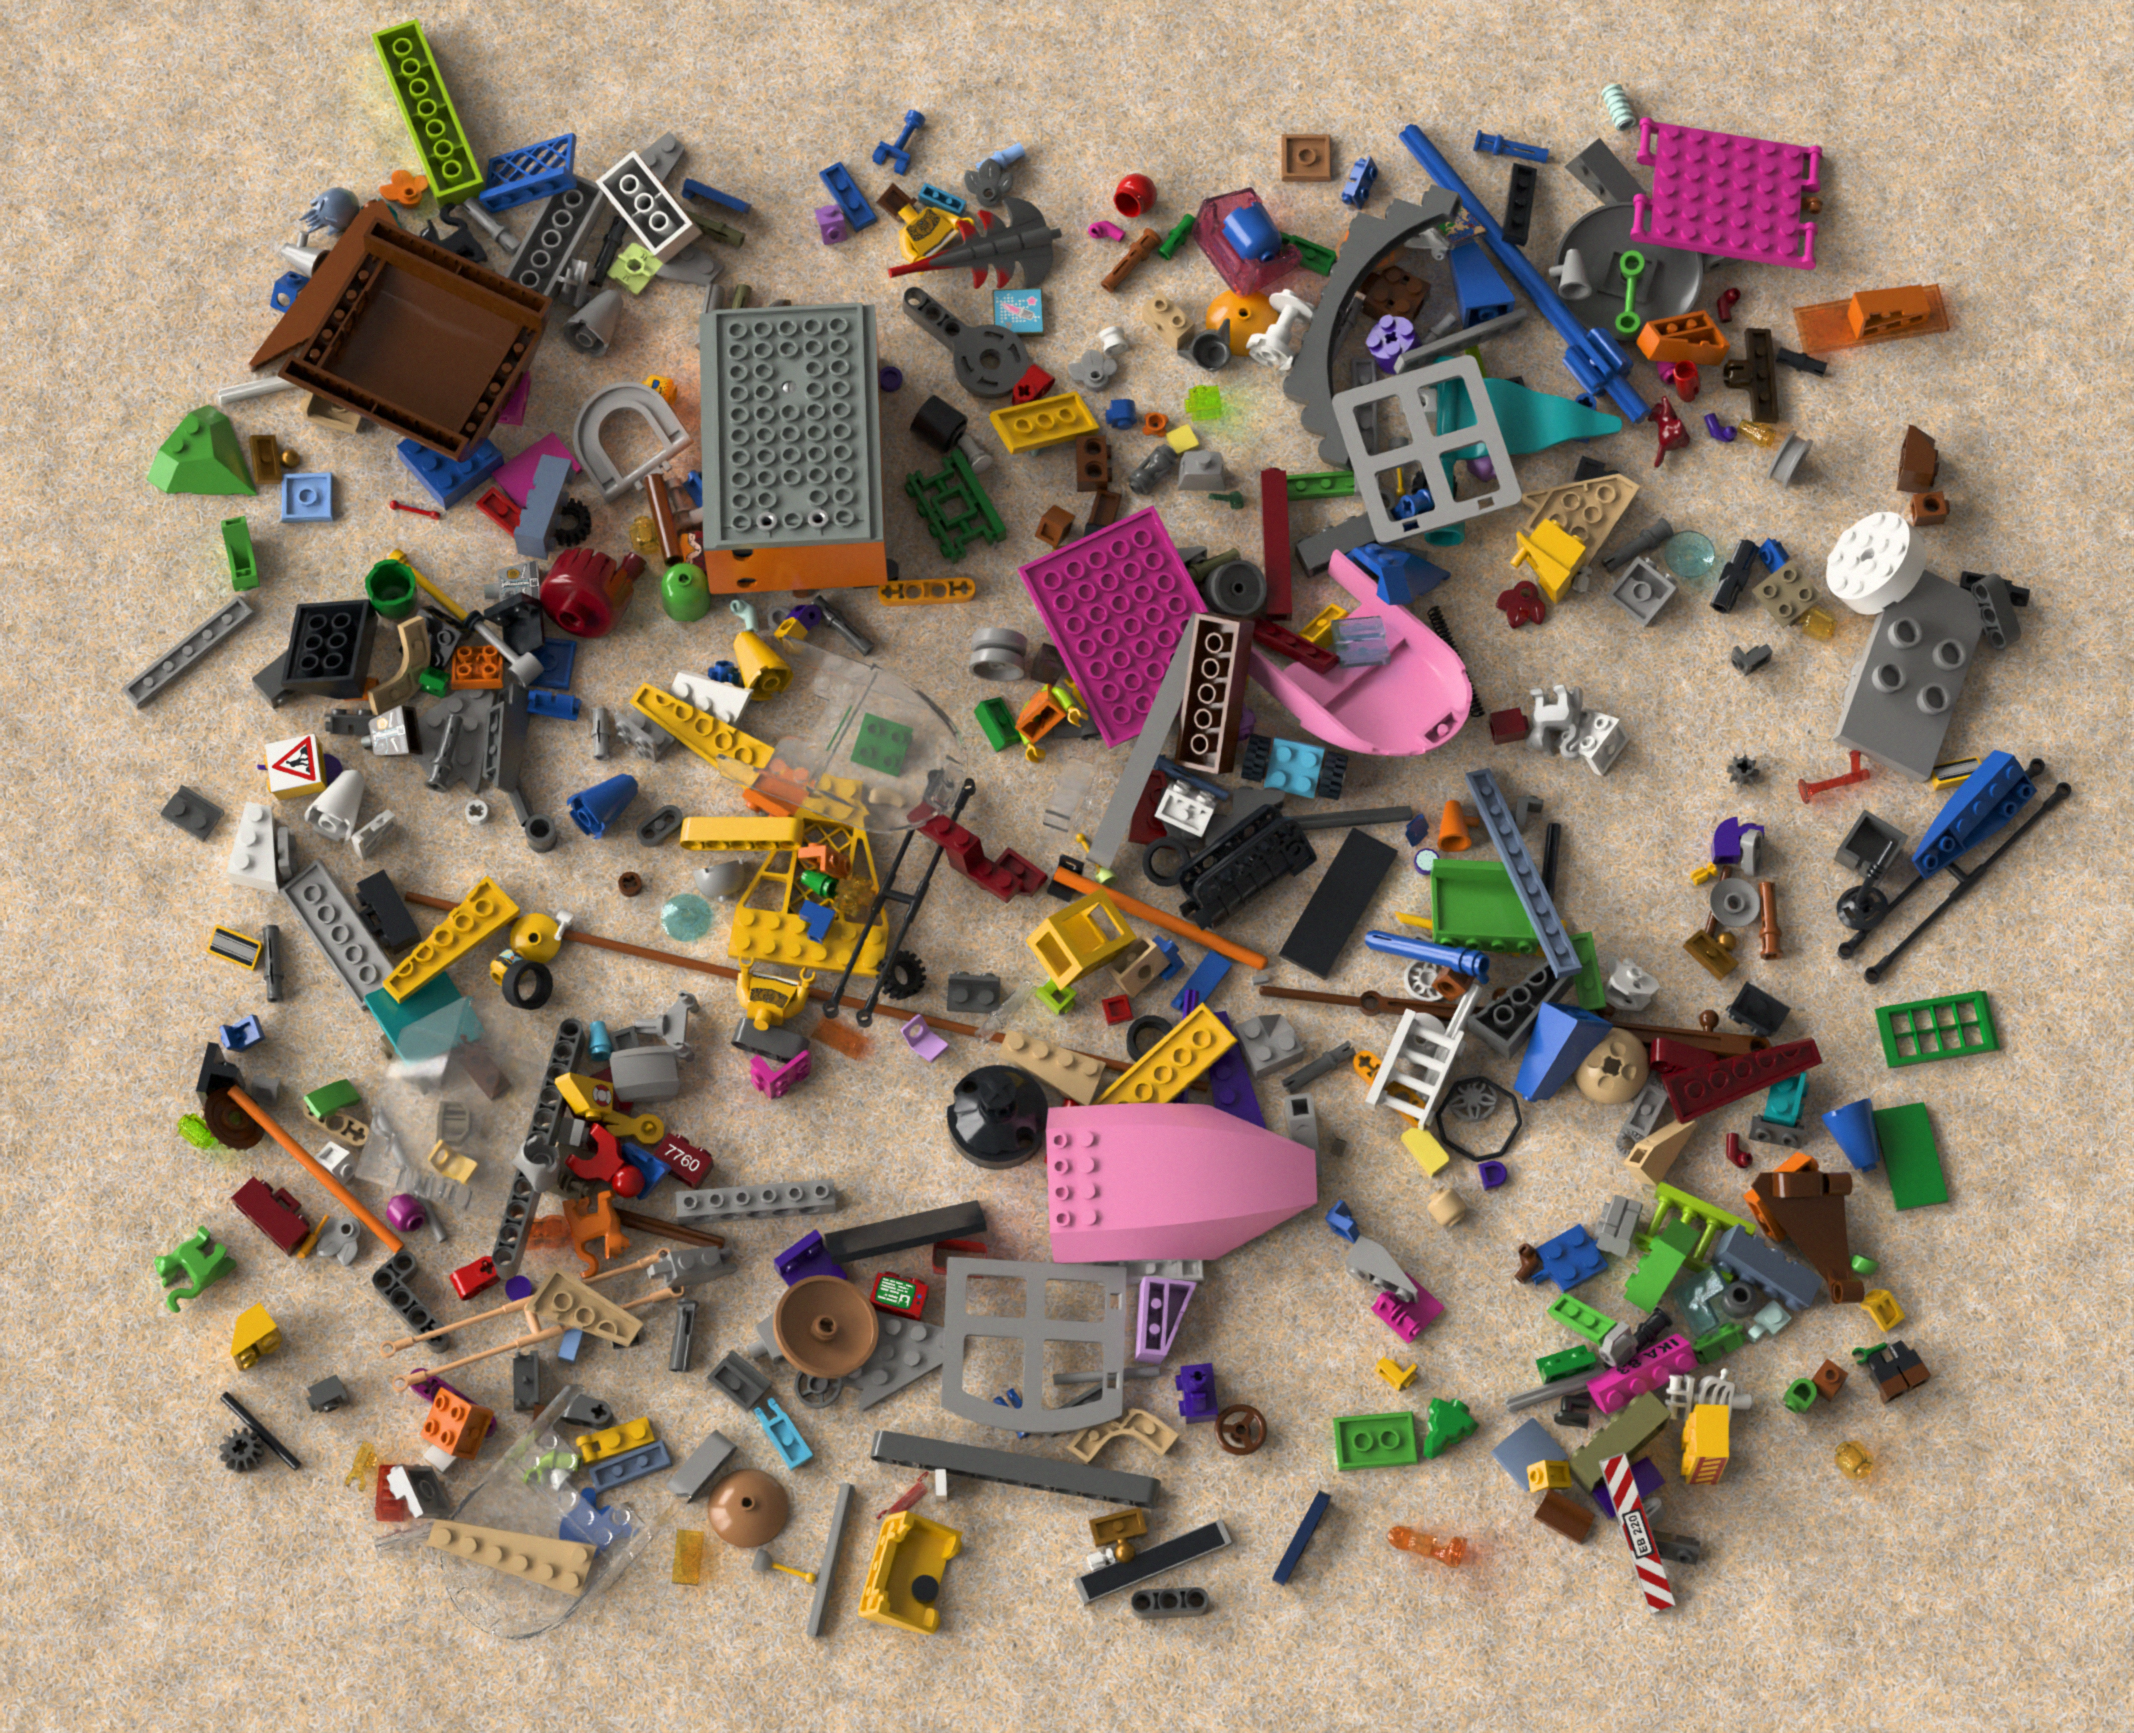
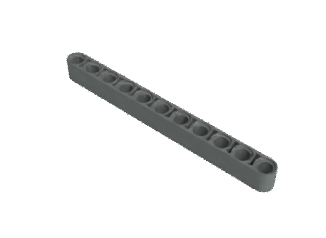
M565 1019L559 1026L526 1141L538 1135L542 1138L543 1145H556L568 1102L556 1086L555 1078L569 1072L577 1073L586 1041L582 1024L578 1019ZM571 1033H577L573 1036H568ZM557 1100L555 1103L549 1104L550 1101ZM545 1123H550L548 1126H542ZM518 1168L492 1253L495 1271L502 1279L514 1278L519 1272L541 1197V1193L534 1191L531 1183ZM530 1191L527 1195H521L523 1192ZM519 1214H523L521 1218H514ZM513 1237H516V1238H517V1239L514 1240V1241H511V1242L508 1241L510 1238H513ZM504 1261H510L506 1265H501Z
M883 1430L875 1431L870 1459L877 1462L934 1472L936 1469H946V1474L1146 1509L1157 1508L1161 1485L1159 1479L1143 1475Z

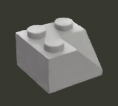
M1281 1014L1257 1016L1236 1025L1234 1028V1035L1238 1040L1237 1044L1255 1080H1259L1303 1060L1304 1049L1294 1029Z

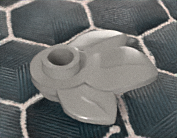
M1092 349L1087 350L1083 354L1081 363L1068 364V372L1071 378L1078 382H1084L1085 386L1092 392L1102 391L1108 383V378L1116 374L1118 369L1116 359L1104 360L1099 351Z
M333 1217L329 1218L320 1231L323 1236L317 1244V1255L319 1257H330L337 1254L343 1266L349 1265L359 1251L357 1239L362 1231L360 1222L353 1217H344L341 1220ZM350 1225L351 1231L345 1234V1227Z

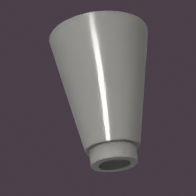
M299 231L297 244L285 243L281 248V256L312 278L330 251L307 246L309 233Z
M1568 250L1564 265L1549 268L1551 277L1561 276L1558 293L1562 298L1581 300L1587 298L1592 293L1580 250Z

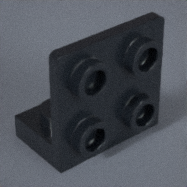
M519 592L484 610V619L495 623L497 626H502L503 642L518 656H523L526 652L532 653L545 646L543 609L539 599ZM504 656L505 662L511 663V662Z
M432 605L420 607L416 616L423 617L431 650L429 666L444 672L459 641L468 640L472 632L462 623ZM401 644V646H400V648H399V652H400L401 654H403V646H402V644Z

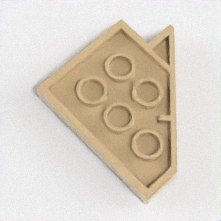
M1614 474L1523 493L1521 503L1533 509L1534 512L1524 525L1522 531L1530 536L1545 518L1550 522L1552 520L1559 522L1565 528V533L1570 536L1574 534L1585 542L1587 559L1582 566L1589 567L1639 492L1640 486L1621 474Z

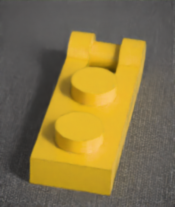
M647 1416L591 1435L581 1436L576 1439V1443L583 1453L581 1457L583 1465L587 1466L655 1443ZM599 1443L601 1450L593 1452L591 1445Z

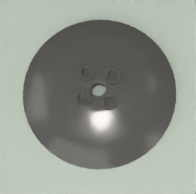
M1633 202L1607 204L1583 215L1569 228L1562 238L1554 262V267L1564 265L1568 250L1578 249L1581 251L1592 293L1587 298L1581 300L1564 299L1558 293L1561 276L1554 277L1558 297L1585 330L1590 332L1593 328H1605L1616 342H1636L1649 321L1690 313L1699 297L1703 280V262L1700 252L1631 240L1630 234L1631 229L1634 228L1635 216ZM1645 210L1643 228L1645 231L1650 230L1651 211ZM1634 250L1642 254L1646 268L1644 275L1637 280L1635 313L1640 318L1641 328L1636 335L1626 337L1618 333L1615 322L1619 314L1625 312L1627 281L1621 278L1620 259L1627 251Z

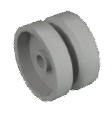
M992 627L976 630L972 634L971 650L973 653L970 655L969 672L980 679L988 681L1011 682L1024 676L1025 659L1023 657L1026 655L1027 638L1017 631L1006 628Z

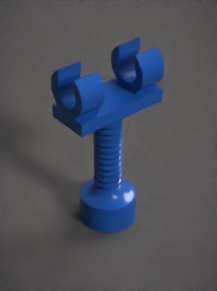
M912 109L908 111L904 118L907 125L894 146L880 141L872 156L874 158L873 162L879 165L883 163L886 155L897 159L894 165V172L900 175L904 174L911 163V155L902 150L914 129H921L926 121V118L921 113Z

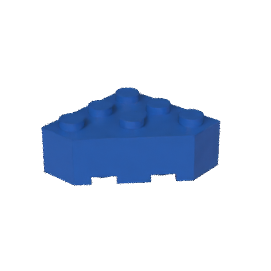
M408 438L396 446L399 459L445 510L492 476V472L504 465L502 453L488 438L470 459L461 463Z

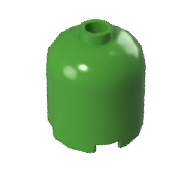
M679 563L667 570L661 582L662 605L666 614L678 622H695L703 618L710 610L712 597L708 578L701 568L691 563Z

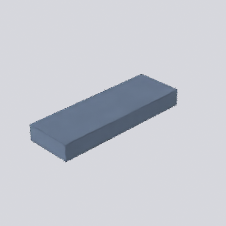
M660 1440L588 1468V1471L599 1495L671 1467L673 1464L664 1441Z

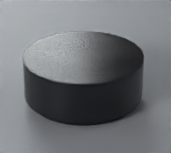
M921 1575L913 1581L912 1595L916 1601L926 1604L936 1599L939 1586L932 1576Z

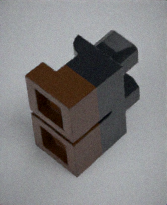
M1902 1340L1888 1348L1894 1358L1893 1360L1886 1362L1881 1352H1877L1867 1359L1871 1370L1869 1377L1877 1386L1880 1392L1879 1396L1884 1404L1927 1383L1931 1377L1930 1372L1915 1349L1909 1350Z

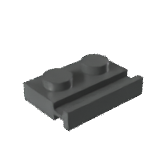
M181 784L178 792L173 795L160 815L165 820L204 842L218 823L220 817L224 815V810Z
M733 1350L707 1377L709 1383L746 1413L754 1407L768 1388L772 1386V1382Z

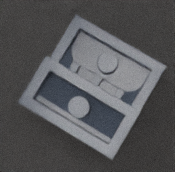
M1533 1417L1491 1451L1494 1458L1525 1492L1530 1490L1528 1466L1543 1460L1566 1461L1569 1457Z

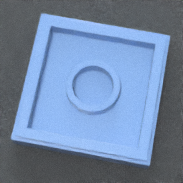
M332 472L282 474V523L333 521Z

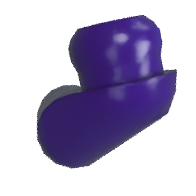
M1710 413L1704 417L1712 438L1728 443L1732 442L1737 436L1738 432L1734 426H1720L1715 413Z

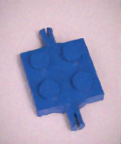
M1578 1224L1535 1249L1537 1256L1542 1262L1543 1270L1532 1275L1531 1280L1537 1286L1541 1282L1550 1279L1564 1294L1606 1271L1608 1264L1602 1257L1600 1249L1596 1246L1598 1239L1593 1240L1588 1236L1582 1225Z

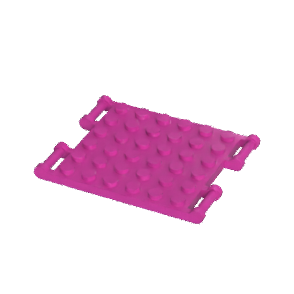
M1649 117L1640 120L1641 142L1640 151L1637 153V162L1654 167L1652 199L1644 194H1636L1633 198L1635 216L1634 228L1631 229L1630 234L1631 240L1804 270H1813L1816 267L1814 248L1815 236L1818 234V225L1814 222L1801 224L1799 220L1801 191L1816 193L1821 189L1819 165L1823 149L1820 146L1803 147L1654 122ZM1651 133L1657 134L1656 155L1650 152ZM1803 159L1810 160L1808 180L1802 179ZM1645 210L1651 211L1649 231H1645L1643 228ZM1799 235L1805 236L1803 257L1797 256Z

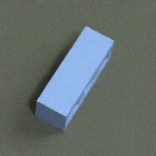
M573 1328L565 1332L558 1354L559 1360L575 1364L585 1331Z

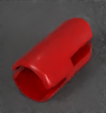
M1690 360L1679 361L1676 363L1675 369H1673L1677 394L1682 401L1689 403L1695 400V395L1699 394L1701 389L1696 364Z

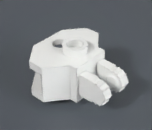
M1612 956L1609 958L1607 967L1611 978L1603 989L1605 1001L1617 1009L1642 1011L1650 1004V997L1660 988L1657 979L1644 972L1642 967H1636L1631 958L1624 959L1622 964L1619 957Z

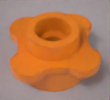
M1158 412L1145 414L1144 420L1146 423L1142 428L1143 434L1146 436L1151 434L1157 435L1160 438L1165 437L1167 433L1165 427L1169 422V418Z

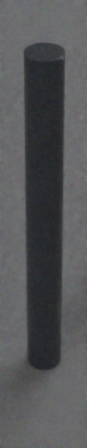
M225 1392L222 1394L220 1400L253 1432H257L258 1437L295 1471L301 1465V1462L230 1393Z

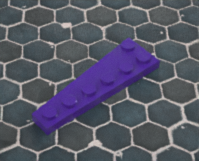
M1213 1012L1235 1037L1227 1012ZM1236 1043L1208 1069L1214 1107L1267 1130L1242 1055Z

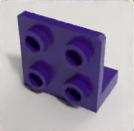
M816 1229L773 1260L774 1269L789 1288L804 1278L817 1275H828L847 1280V1275L839 1264L832 1265L829 1252L823 1245L822 1236Z

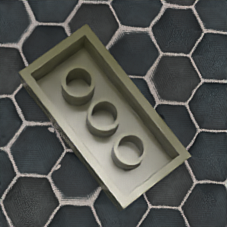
M1650 1390L1645 1395L1639 1393L1630 1401V1407L1625 1413L1622 1410L1616 1413L1611 1418V1424L1606 1430L1600 1428L1590 1438L1592 1441L1586 1448L1581 1445L1571 1455L1572 1459L1569 1461L1570 1476L1589 1496L1593 1490L1605 1483L1599 1464L1600 1460L1624 1452L1629 1461L1666 1428L1672 1413Z

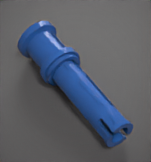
M1479 129L1473 151L1476 152L1477 150L1491 152L1493 156H1500L1501 153L1546 164L1549 149L1506 140L1501 134L1494 136L1482 133V130Z

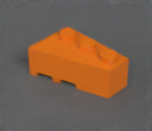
M1908 285L1905 287L1854 292L1847 315L1856 339L1860 340L1927 322L1931 309L1922 286Z
M1705 310L1649 321L1636 341L1650 361L1678 363L1682 360H1690L1695 364L1720 366L1731 346Z

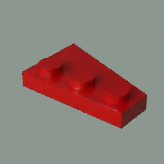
M1152 769L1130 821L1128 842L1149 845L1155 839L1166 836V829L1162 822L1158 821L1154 813L1163 787L1168 788L1165 772ZM1161 847L1165 849L1175 850L1172 847Z

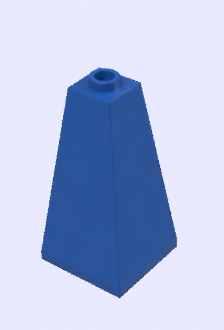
M1473 237L1453 243V250L1447 249L1446 253L1462 329H1468L1513 312L1515 305L1514 295Z
M1542 1001L1514 1089L1523 1094V1099L1531 1102H1537L1538 1099L1549 1100L1609 1033L1613 1024L1578 1005Z

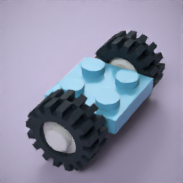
M1251 733L1244 755L1241 778L1261 783L1265 767L1268 766L1264 783L1265 788L1274 787L1280 791L1314 799L1318 778H1320L1321 783L1318 796L1339 800L1349 756L1328 751L1323 769L1321 765L1325 751L1324 747L1275 736L1271 756H1268L1271 738Z

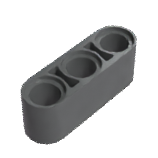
M1996 573L1989 574L1974 583L1971 592L1989 644L1996 650H2002L2020 639L2021 629L2003 579Z
M747 1018L739 1019L731 1044L738 1049L785 1064L789 1063L804 1050H808L811 1043L810 1040L801 1035L770 1025L767 1030H758L754 1027V1020Z
M1200 1587L1139 1590L1131 1598L1130 1609L1134 1617L1143 1620L1198 1617L1207 1611L1209 1596ZM1192 1597H1200L1204 1604L1201 1607H1193L1189 1600ZM1167 1598H1172L1177 1602V1605L1174 1608L1168 1609L1164 1607L1162 1602ZM1143 1599L1149 1602L1150 1607L1146 1610H1140L1135 1604L1138 1600Z

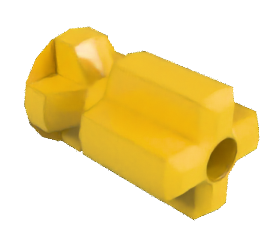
M1709 862L1707 863V869L1700 867L1692 871L1690 878L1693 880L1694 885L1698 886L1708 880L1709 874L1715 877L1718 875L1714 864Z

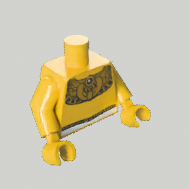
M908 203L898 212L907 223L899 231L901 254L910 263L932 256L959 233L957 230L960 229L957 225L959 220L966 221L975 227L974 222L969 217L962 219L957 215L938 208L927 207L918 214Z
M742 954L739 956L738 963L742 969L741 973H738L736 993L741 1006L747 1009V1018L754 1020L753 1024L756 1029L761 1031L767 1030L769 1024L782 1026L786 1019H791L804 1009L810 993L809 985L814 984L817 980L815 971H813L810 979H805L807 968L804 967L800 971V978L803 981L800 986V981L754 970L749 974V969L754 965L753 955L751 954V962L747 965L741 961Z

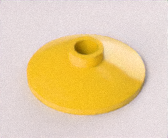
M540 913L527 914L521 917L512 927L510 933L511 949L522 951L528 960L546 963L560 949L561 939L559 941L555 939L559 927L547 915ZM534 933L539 936L536 943L530 941V936Z

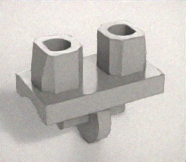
M573 258L569 259L565 277L558 276L557 281L564 282L559 299L560 302L577 307H582V304L589 302L590 293L586 290L588 281L595 279L596 269L592 267L591 263Z

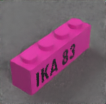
M1676 1333L1635 1355L1621 1368L1613 1367L1587 1381L1586 1384L1594 1404L1603 1412L1609 1414L1630 1403L1639 1393L1645 1395L1649 1390L1652 1391L1671 1380L1669 1375H1682L1699 1365L1690 1343Z

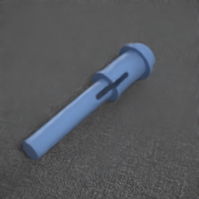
M1165 754L1162 756L1158 755L1153 769L1165 772V775L1176 781L1178 779L1186 781L1226 801L1230 792L1186 771L1184 766L1175 765L1173 761L1165 758Z

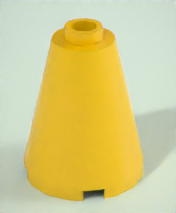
M743 631L739 633L734 640L733 646L744 686L754 690L751 699L766 701L772 699L773 697L770 694L779 691L780 694L783 693L790 686L794 678L791 667L755 632Z

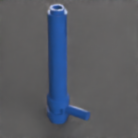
M1375 929L1369 931L1365 936V944L1371 950L1452 968L1454 972L1475 976L1483 985L1487 984L1490 980L1486 974L1490 967V959L1481 951H1471V949L1464 947H1448Z

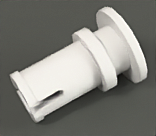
M965 435L958 440L957 446L968 458L967 462L974 474L982 473L990 467L993 461L992 457L986 455L983 450H980L970 435Z

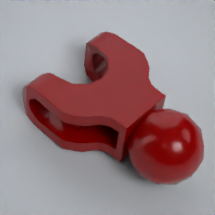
M594 1123L589 1132L598 1142L599 1150L596 1156L591 1160L583 1161L579 1157L569 1154L564 1163L586 1181L605 1180L612 1185L615 1193L622 1198L637 1196L644 1187L643 1173L639 1168L629 1165L623 1160L620 1140L601 1125Z

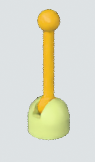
M1083 833L1077 834L1076 841L1081 843L1088 853L1090 847L1086 842V836ZM1095 864L1098 869L1095 874L1096 882L1109 887L1117 881L1118 876L1112 868L1107 869Z

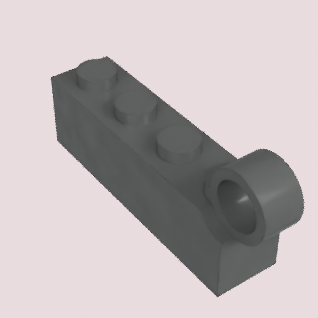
M1381 489L1379 491L1382 499L1390 503V506L1386 508L1388 519L1391 522H1395L1391 514L1395 507V497L1390 491ZM1367 511L1358 517H1348L1338 526H1328L1320 534L1313 537L1306 536L1298 541L1295 547V555L1308 579L1328 570L1332 553L1336 549L1346 556L1355 547H1364L1367 544L1378 545Z

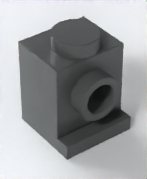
M337 1374L308 1387L311 1396L306 1399L312 1412L318 1410L319 1413L323 1411L328 1413L337 1409L341 1402H344L345 1406L350 1404Z

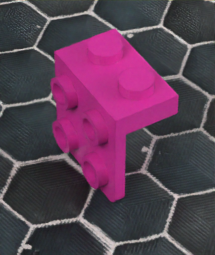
M807 1049L776 1073L771 1070L759 1055H756L750 1060V1074L752 1078L750 1081L758 1092L763 1090L770 1100L776 1096L780 1098L790 1090L792 1083L796 1080L801 1082L810 1074L811 1053Z

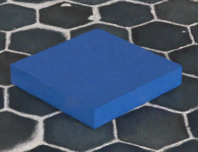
M545 637V646L531 653L541 663L544 671L528 686L569 691L577 641Z

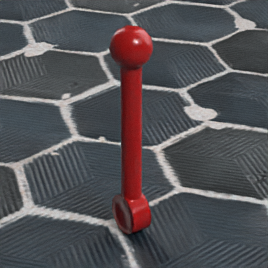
M396 500L390 502V508L393 510L402 509L429 516L435 520H439L441 515L436 511L430 512L402 505Z

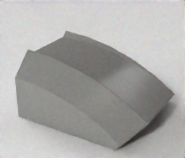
M649 1046L612 1052L610 1057L614 1089L620 1102H668L677 1095L680 1081L677 1074L675 1051L670 1046Z

